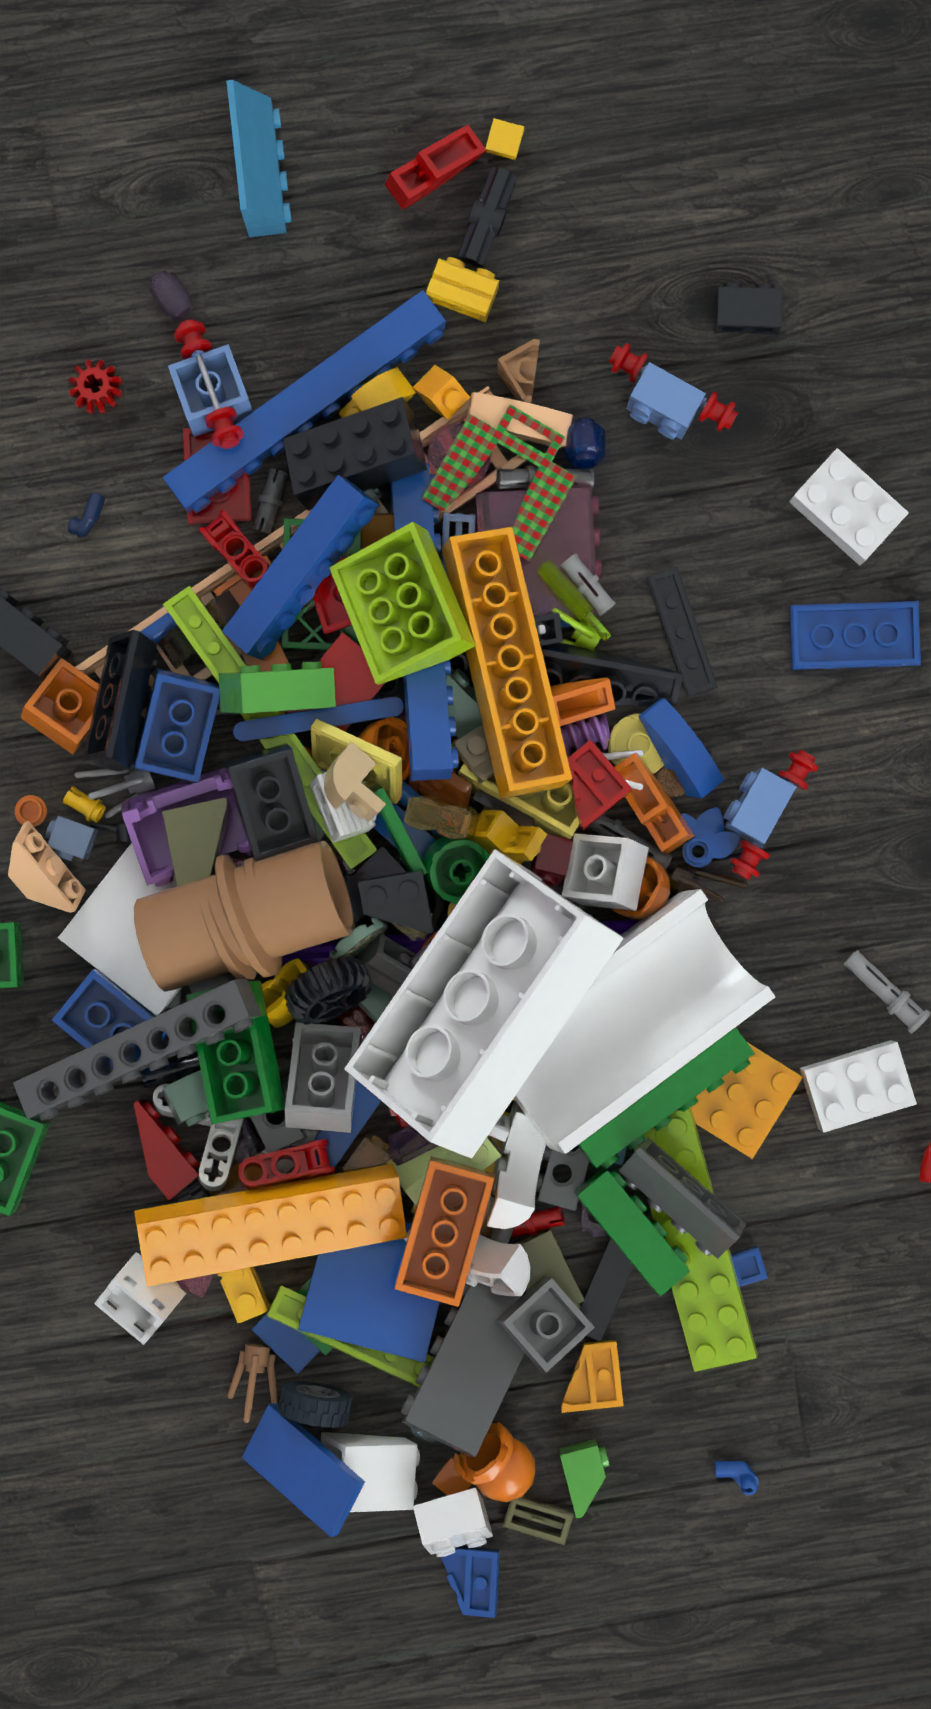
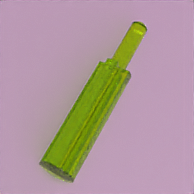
M551 559L544 562L537 569L536 573L544 579L579 620L584 618L604 641L611 637L609 631L592 614L593 607L553 564Z

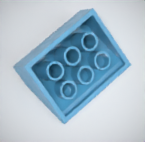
M226 80L240 210L249 237L287 233L286 223L292 222L290 203H284L283 191H288L286 171L280 172L279 160L285 159L283 140H277L276 128H282L279 108H273L270 97L237 81Z

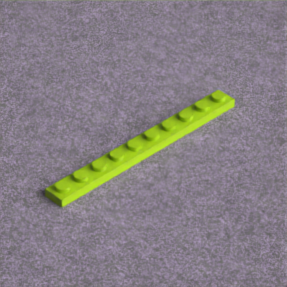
M190 586L163 604L218 683V673L240 672V666H246ZM279 711L244 713L241 715L245 721L279 716L281 714ZM294 733L259 739L265 749L285 743L292 748L310 813L331 841L329 831L326 829L322 813L319 811L315 795L310 787V782L317 775L323 774ZM365 833L335 843L332 842L350 869H353L377 852V849Z

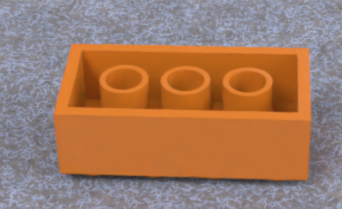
M433 1156L430 1157L396 1278V1290L459 1307L494 1183V1173Z

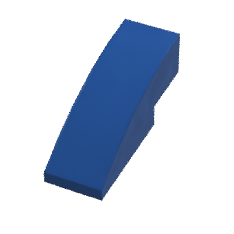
M660 698L638 716L665 768L674 770L687 796L703 798L724 781L722 774L702 742L665 698Z

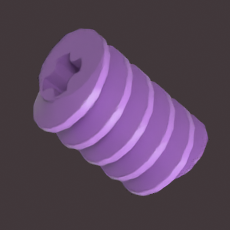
M605 713L600 714L599 719L597 716L587 718V722L583 719L576 721L574 725L570 723L560 728L567 758L570 757L571 748L577 751L589 740H592L595 745L596 742H599L604 750L608 749L610 731Z

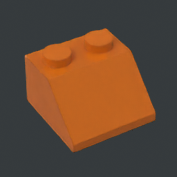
M60 658L25 704L20 718L65 750L74 754L89 734L99 684L63 658Z

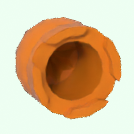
M498 1422L491 1424L476 1457L470 1458L461 1452L459 1455L455 1453L454 1468L464 1480L476 1485L483 1495L495 1501L509 1502L523 1497L533 1485L535 1458L525 1443L514 1439L510 1431Z

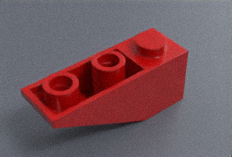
M141 1098L134 1103V1109L148 1176L166 1198L170 1200L199 1176L198 1167H200L201 1162L191 1150L184 1151L178 1143L181 1141L180 1136L170 1125L165 1127L158 1119L161 1114L154 1108L153 1103L149 1100L145 1103Z

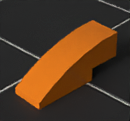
M609 678L583 680L550 686L560 726L615 710Z
M637 753L632 754L614 767L625 780L643 785L642 790L632 788V792L625 797L641 824L646 825L661 852L669 854L695 837L673 801Z

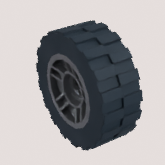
M306 1381L286 1382L282 1385L278 1413L289 1420L311 1426L343 1427L349 1422L353 1397L347 1391L327 1384Z

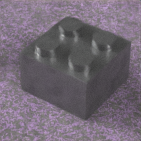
M543 1276L497 1319V1322L536 1367L546 1373L595 1328L551 1277Z

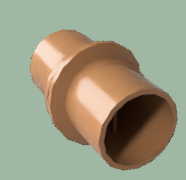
M319 841L259 861H255L254 857L244 860V865L240 867L235 865L229 855H220L216 857L215 875L139 898L134 905V923L142 956L155 983L164 992L226 973H231L236 979L247 978L248 981L255 979L257 973L264 978L279 974L284 955L352 935L355 929L354 913L347 885L339 863L326 841Z

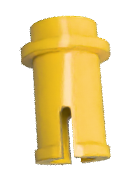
M75 786L71 787L63 799V804L86 816V821L88 822L94 821L97 823L106 810L102 800L89 799L88 795L78 790Z

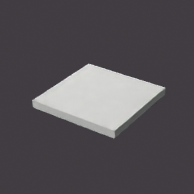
M131 843L58 938L157 1016L163 1013L181 988L164 992L157 986L151 976L137 939L134 923V905L139 898L177 887V882L174 875L172 876L173 881L167 885L155 887L154 884L147 886Z

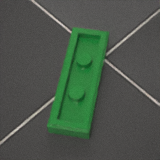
M378 783L369 787L368 789L386 803L379 812V815L409 871L423 869L424 875L427 874V870L384 788Z

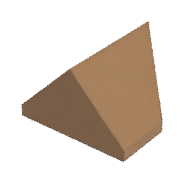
M533 339L498 358L497 374L518 401L527 403L532 401L540 344L538 339Z

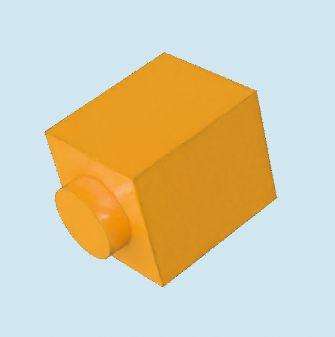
M436 365L413 386V389L428 407L447 420L470 398L452 375Z

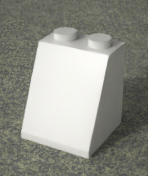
M321 1433V1443L365 1481L350 1512L413 1510L414 1499H416L418 1493L415 1474L416 1467L420 1461V1454L416 1443L405 1437Z

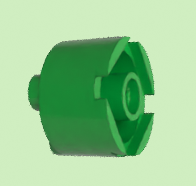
M461 835L441 837L424 851L422 863L427 870V874L424 875L425 883L431 891L442 899L458 904L490 855L481 845ZM457 864H461L463 868L458 869V875L456 876L453 874V870L456 869Z

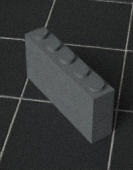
M479 1282L475 1287L465 1283L459 1307L452 1306L444 1320V1324L448 1325L444 1336L438 1335L429 1353L433 1354L434 1357L429 1367L423 1365L415 1380V1383L420 1385L415 1396L408 1395L401 1409V1413L405 1415L402 1423L470 1458L476 1457L525 1354L497 1322V1319L522 1296L494 1294L491 1292L492 1287Z

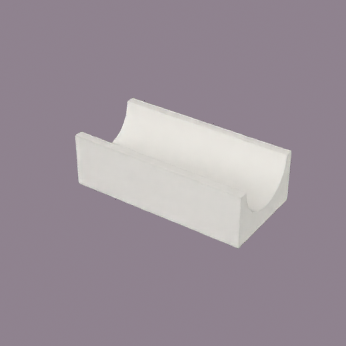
M494 849L351 1058L345 1070L428 1141L472 1159L617 949L623 937L544 884L542 878Z
M701 889L677 893L656 913L640 920L620 935L623 937V940L515 1095V1101L550 1149L564 1154L568 1153L775 998L770 988L754 979L739 964L722 942L708 917L705 902L708 899Z

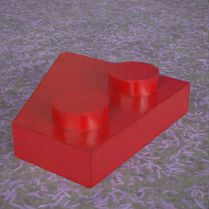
M589 740L567 758L572 780L569 782L580 827L583 830L632 792L631 786L592 740Z

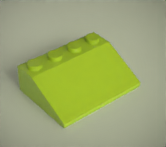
M411 522L329 567L376 684L379 685L443 663L476 646L429 531L420 525Z

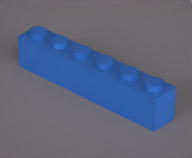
M337 475L222 632L246 654L264 660L275 649L276 642L285 630L293 625L297 614L303 606L314 597L315 590L323 579L331 574L329 567L335 565L341 555L352 546L354 538L362 527L371 521L374 511L379 504L354 483Z

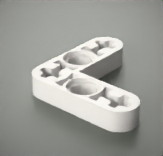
M165 1083L155 1089L153 1105L160 1114L174 1118L169 1106H163L162 1099H160V1097L165 1098L162 1089L169 1085ZM206 1112L204 1113L206 1119L197 1123L211 1127L199 1168V1181L205 1189L217 1191L222 1189L228 1181L244 1119L211 1124L210 1114ZM218 1137H225L231 1142V1147L225 1152H218L213 1148L212 1143ZM214 1159L220 1161L218 1174L222 1178L216 1177L214 1182H210L205 1172L210 1173L212 1171Z

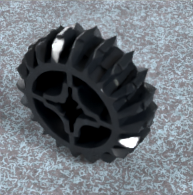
M339 956L334 960L329 958L326 962H319L312 968L308 967L306 972L298 974L297 979L289 983L290 986L286 988L284 996L287 1002L286 1006L297 1023L309 1025L311 1023L318 1024L321 1021L328 1022L330 1019L338 1018L340 1015L348 1013L350 1009L358 1007L359 1002L367 998L366 995L372 991L371 976L359 958H354L353 956H347L346 958Z

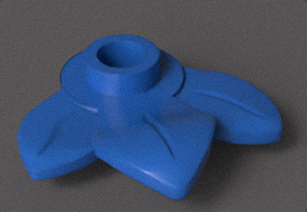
M715 807L705 811L697 820L688 814L682 813V817L695 836L685 842L682 849L683 858L690 866L696 868L704 867L713 858H726L737 847L740 835L734 832L723 831V817L719 808ZM695 846H701L704 849L702 857L697 858L692 854V849Z

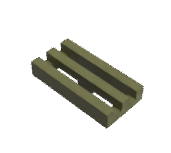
M523 1496L510 1501L503 1521V1527L565 1545L574 1512ZM516 1504L564 1518L565 1521H558L516 1508ZM515 1515L561 1529V1535L514 1521L512 1517Z

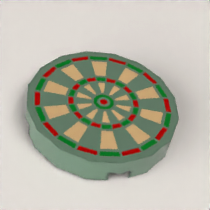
M371 918L373 925L367 927L364 924L355 928L352 935L344 937L336 944V951H330V958L334 960L339 956H344L345 958L347 956H357L380 933L383 934L387 930V924L384 920Z

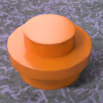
M34 795L24 796L15 806L16 819L22 825L29 821L33 827L39 826L47 817V806L40 797Z

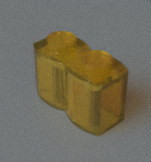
M419 796L409 798L404 821L415 829L436 830L445 837L463 839L475 836L480 814L475 809L466 805H448L437 797Z

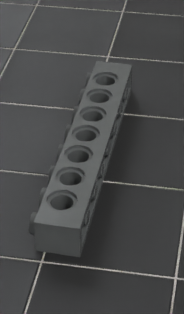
M235 979L13 1082L27 1119L40 1117L41 1121H45L59 1115L58 1109L65 1105L68 1106V1109L87 1102L85 1096L91 1093H95V1096H100L114 1089L112 1084L122 1080L123 1084L140 1078L141 1070L149 1067L150 1071H154L168 1065V1058L176 1054L178 1058H182L196 1052L195 1046L202 1042H205L206 1045L219 1042L225 1038L223 1033L228 1030L234 1029L235 1033L253 1026L252 1019L262 1014L248 979ZM219 1006H222L225 1011L223 1022L217 1015ZM191 1019L197 1024L195 1034L191 1032L189 1027ZM164 1032L169 1038L167 1047L162 1043V1034ZM136 1045H138L141 1050V1057L139 1060L136 1058L134 1054V1049ZM108 1058L113 1062L112 1072L107 1067ZM81 1071H83L86 1076L85 1084H83L80 1080ZM54 1083L57 1085L59 1090L57 1097L53 1092Z

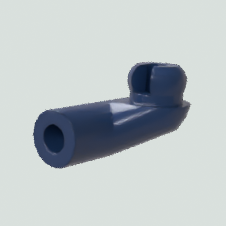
M91 493L82 518H71L68 524V532L77 535L78 538L87 536L100 517L105 498L100 494Z

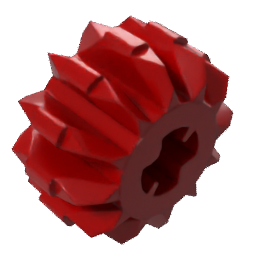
M100 359L95 368L91 360H86L85 365L87 369L83 371L81 367L75 366L74 370L79 377H69L68 382L76 386L68 391L69 395L77 398L75 405L78 408L86 405V412L88 414H93L96 406L101 414H105V404L109 403L111 407L115 408L117 404L112 397H122L123 395L122 390L117 388V386L123 383L122 378L114 376L117 371L113 365L106 368L104 360ZM98 381L103 386H98L100 391L93 393L91 390L93 388L92 383Z

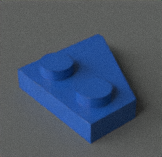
M466 1546L455 1547V1553L441 1557L448 1573L447 1578L450 1586L457 1594V1602L462 1614L495 1618L498 1602L500 1550L477 1547L468 1548Z

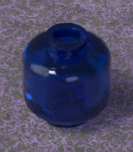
M589 418L579 419L576 423L569 426L566 446H564L566 459L573 463L575 467L581 469L597 466L606 455L605 429Z

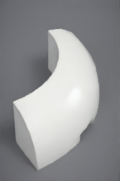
M514 1101L509 1114L510 1134L502 1144L504 1157L501 1156L496 1160L493 1172L495 1179L492 1194L495 1197L490 1196L487 1209V1226L492 1228L508 1229L519 1226L528 1220L535 1210L536 1186L546 1143L516 1101Z
M410 1230L406 1233V1234H407V1238H403L406 1242H407V1239H408V1235H409ZM479 1234L466 1284L475 1287L479 1282L492 1287L491 1292L494 1294L522 1296L530 1280V1263L528 1255L521 1244L501 1243Z

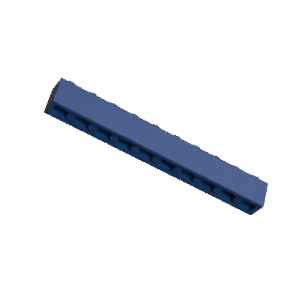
M422 290L238 422L236 425L242 428L244 436L240 439L237 446L223 449L213 445V442H211L163 476L164 482L188 514L193 510L195 513L202 511L211 503L210 497H213L218 492L225 494L236 486V479L242 476L243 473L246 472L248 476L255 473L263 466L261 461L271 454L276 457L284 452V438L315 428L313 424L322 417L326 420L331 418L341 409L339 405L349 398L352 400L351 395L367 382L391 370L400 361L403 364L409 362L418 354L417 349L426 342L428 345H432L444 335L443 330L445 329L446 320Z
M426 463L427 470L389 483L391 513L394 515V532L414 522L429 531L437 553H441L440 534H434V523H438L439 520L438 508L422 500L424 493L435 474H430L429 463ZM450 660L403 676L411 781L451 779L453 768H458L457 748H451V736L456 735L455 717H449L448 705H453L452 685H446V674L451 673Z

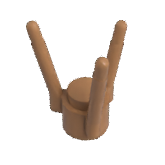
M245 1344V1350L240 1351L239 1362L227 1395L229 1399L234 1397L246 1365L245 1371L250 1373L243 1421L245 1423L250 1421L257 1373H264L265 1367H267L271 1403L278 1405L274 1369L275 1355L270 1354L271 1347L266 1345Z

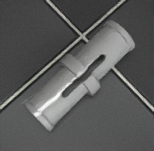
M577 553L560 565L578 587L576 591L579 595L584 594L600 616L616 604L598 582L600 578L597 574L593 576L579 559ZM579 573H581L584 576L587 582L595 590V592L598 594L597 597L581 579V577L578 575Z

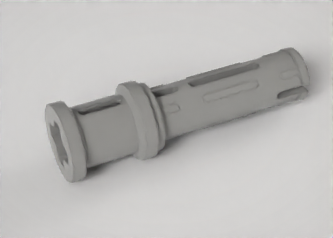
M854 951L843 963L845 967L852 971L887 1005L886 1009L890 1015L895 1014L908 1026L907 1031L910 1034L915 1032L930 1016L931 1013L928 1010H922L910 998L911 994L908 991H900L860 951Z

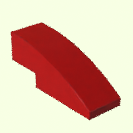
M466 125L418 152L415 159L392 171L384 185L401 209L404 210L452 179L482 156L486 149L470 126Z

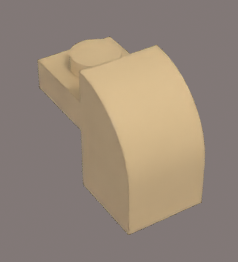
M353 742L339 754L327 769L324 777V791L328 801L335 809L346 802L354 815L362 819L365 818L369 822L382 810L386 803L361 783L377 763Z

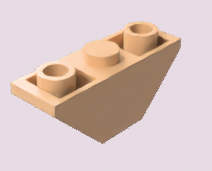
M29 821L25 822L12 844L8 872L9 878L27 899L69 913L76 911L86 891L85 888Z

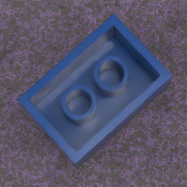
M156 668L144 725L137 746L135 768L199 782L219 702V683Z
M93 969L52 1021L85 1048H89L156 1015L98 969ZM165 1032L162 1034V1042L168 1036ZM136 1045L134 1049V1054L136 1058L139 1060L141 1057V1050L139 1046ZM108 1058L107 1066L113 1070V1062Z

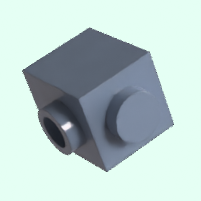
M58 816L56 821L52 820L50 822L45 838L49 839L48 845L55 849L54 852L60 858L72 861L73 856L88 860L99 830Z

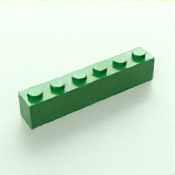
M736 1027L578 1144V1147L593 1168H597L600 1165L603 1169L608 1168L620 1159L617 1155L618 1152L626 1146L632 1150L646 1140L643 1135L653 1127L658 1131L672 1121L669 1115L679 1108L682 1112L691 1108L698 1102L696 1098L698 1094L705 1089L708 1093H711L725 1083L722 1079L723 1076L731 1070L734 1074H737L751 1064L748 1058L755 1053Z

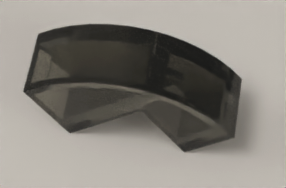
M229 590L210 600L205 606L221 631L240 607ZM178 626L169 630L157 643L175 669L180 668L199 656Z

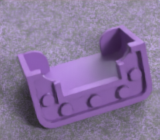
M226 767L200 775L198 783L184 780L132 797L121 804V813L147 886L154 884L155 887L167 885L173 881L172 876L175 875L162 811L226 797L230 803L231 811L220 855L239 850L241 853L246 852L247 856H252Z

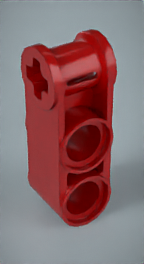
M222 509L219 512V517L208 526H201L198 530L211 547L220 553L252 591L270 566L243 535L227 512ZM244 548L241 554L233 556L236 550ZM263 570L259 577L252 578L255 572Z
M327 1139L316 1140L301 1146L246 1158L241 1162L238 1169L239 1180L244 1188L250 1190L333 1174L335 1168L330 1165L326 1148L329 1146V1142ZM315 1153L318 1154L320 1165L317 1164ZM289 1159L294 1163L295 1167L291 1173L282 1174L276 1168L277 1163L280 1160ZM251 1166L259 1167L263 1172L262 1177L257 1181H249L244 1176L245 1171Z

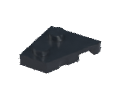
M423 869L358 880L364 915L422 932L434 933Z

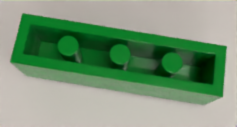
M601 1168L573 1193L651 1288L661 1297L690 1272L684 1264L689 1259L677 1245L673 1248L669 1246L664 1239L668 1234L657 1220L651 1223L643 1213L648 1209L636 1195L631 1198L623 1189L627 1184L616 1170L610 1173L607 1169Z

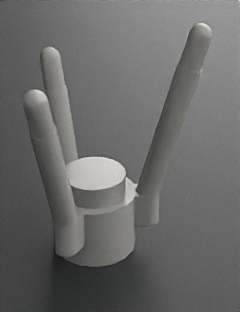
M134 764L130 769L119 772L105 768L75 773L76 778L130 773L124 776L125 782L90 793L88 795L89 799L109 795L127 788L130 794L136 792V794L130 797L132 798L156 789L150 771L137 769ZM122 803L106 812L105 817L110 818L121 812Z

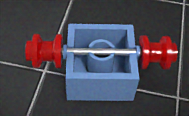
M193 319L185 320L178 325L174 332L175 340L178 343H184L180 351L183 360L168 365L185 416L194 437L215 430L211 437L213 445L223 449L233 448L239 444L240 439L244 436L242 428L233 423L243 420L253 410L229 344L212 350L211 342L202 339V336L206 333L204 324Z
M626 343L623 348L617 345L608 362L613 365L611 372L625 371L629 374V382L633 384L639 374L641 376L630 395L626 408L631 412L630 416L643 424L650 422L659 427L658 432L669 439L674 440L677 437L682 440L698 410L704 408L698 418L699 421L703 422L707 418L716 422V430L721 432L723 427L730 429L739 413L733 410L736 403L730 402L724 405L718 401V393L714 391L708 402H706L707 398H704L706 393L650 362L648 365H645L649 357L648 354L644 353L638 357L631 353L630 344Z
M799 750L797 754L790 752L788 758L792 764L788 771L780 770L778 776L764 768L755 772L751 771L750 774L747 773L739 787V790L743 792L739 801L735 800L730 803L723 816L724 819L728 820L724 826L725 828L752 842L751 844L741 840L740 846L743 848V852L739 858H731L729 862L734 865L732 872L746 880H749L751 875L758 878L760 873L756 866L760 859H768L770 854L762 850L764 847L762 844L766 843L793 792L797 787L807 790L808 784L805 778L809 772H817L819 768L814 764L816 758L805 751Z

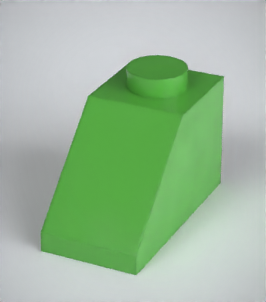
M596 1439L559 1448L576 1519L584 1516L606 1478L604 1467L610 1466L605 1447L598 1448Z

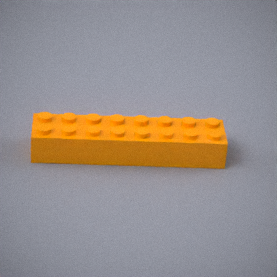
M507 527L449 537L441 549L449 582L476 645L467 650L466 655L500 799L563 787L572 780L513 528Z
M393 1164L134 1211L146 1286L407 1238L399 1176Z

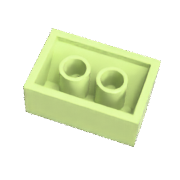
M420 1135L386 1163L393 1164L399 1176L400 1185L417 1206L431 1156L484 1170L501 1157L502 1152L492 1139L487 1136L471 1159L431 1143L424 1136Z

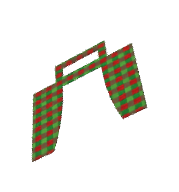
M509 405L496 429L471 414L468 416L424 493L422 500L444 511L469 485L488 459L496 444L499 443L539 467L525 494L513 527L519 556L530 561L577 476L552 462L565 436L514 406ZM512 418L517 419L552 440L545 454L506 431Z

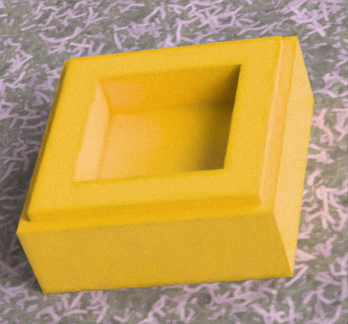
M494 118L485 148L486 152L516 160L524 133V126Z

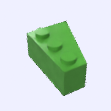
M322 661L302 662V669H291V663L271 664L272 670L260 671V665L240 666V672L218 673L221 713L244 714L336 707L334 668H322Z

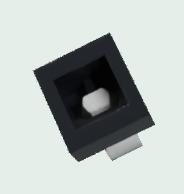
M545 612L533 615L540 646L563 642L559 613Z

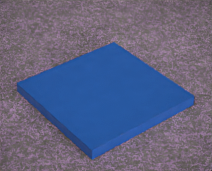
M405 1222L406 1233L410 1230L412 1223ZM404 1239L317 1255L298 1330L424 1363L440 1302L395 1289L396 1278L406 1246Z

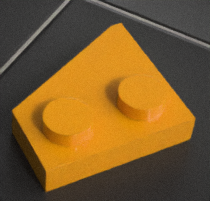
M616 1339L584 1343L561 1404L562 1413L624 1406Z

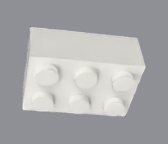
M838 448L789 501L859 566L867 560L909 513Z
M886 1041L799 1068L818 1130L823 1133L917 1104L900 1048L896 1041Z

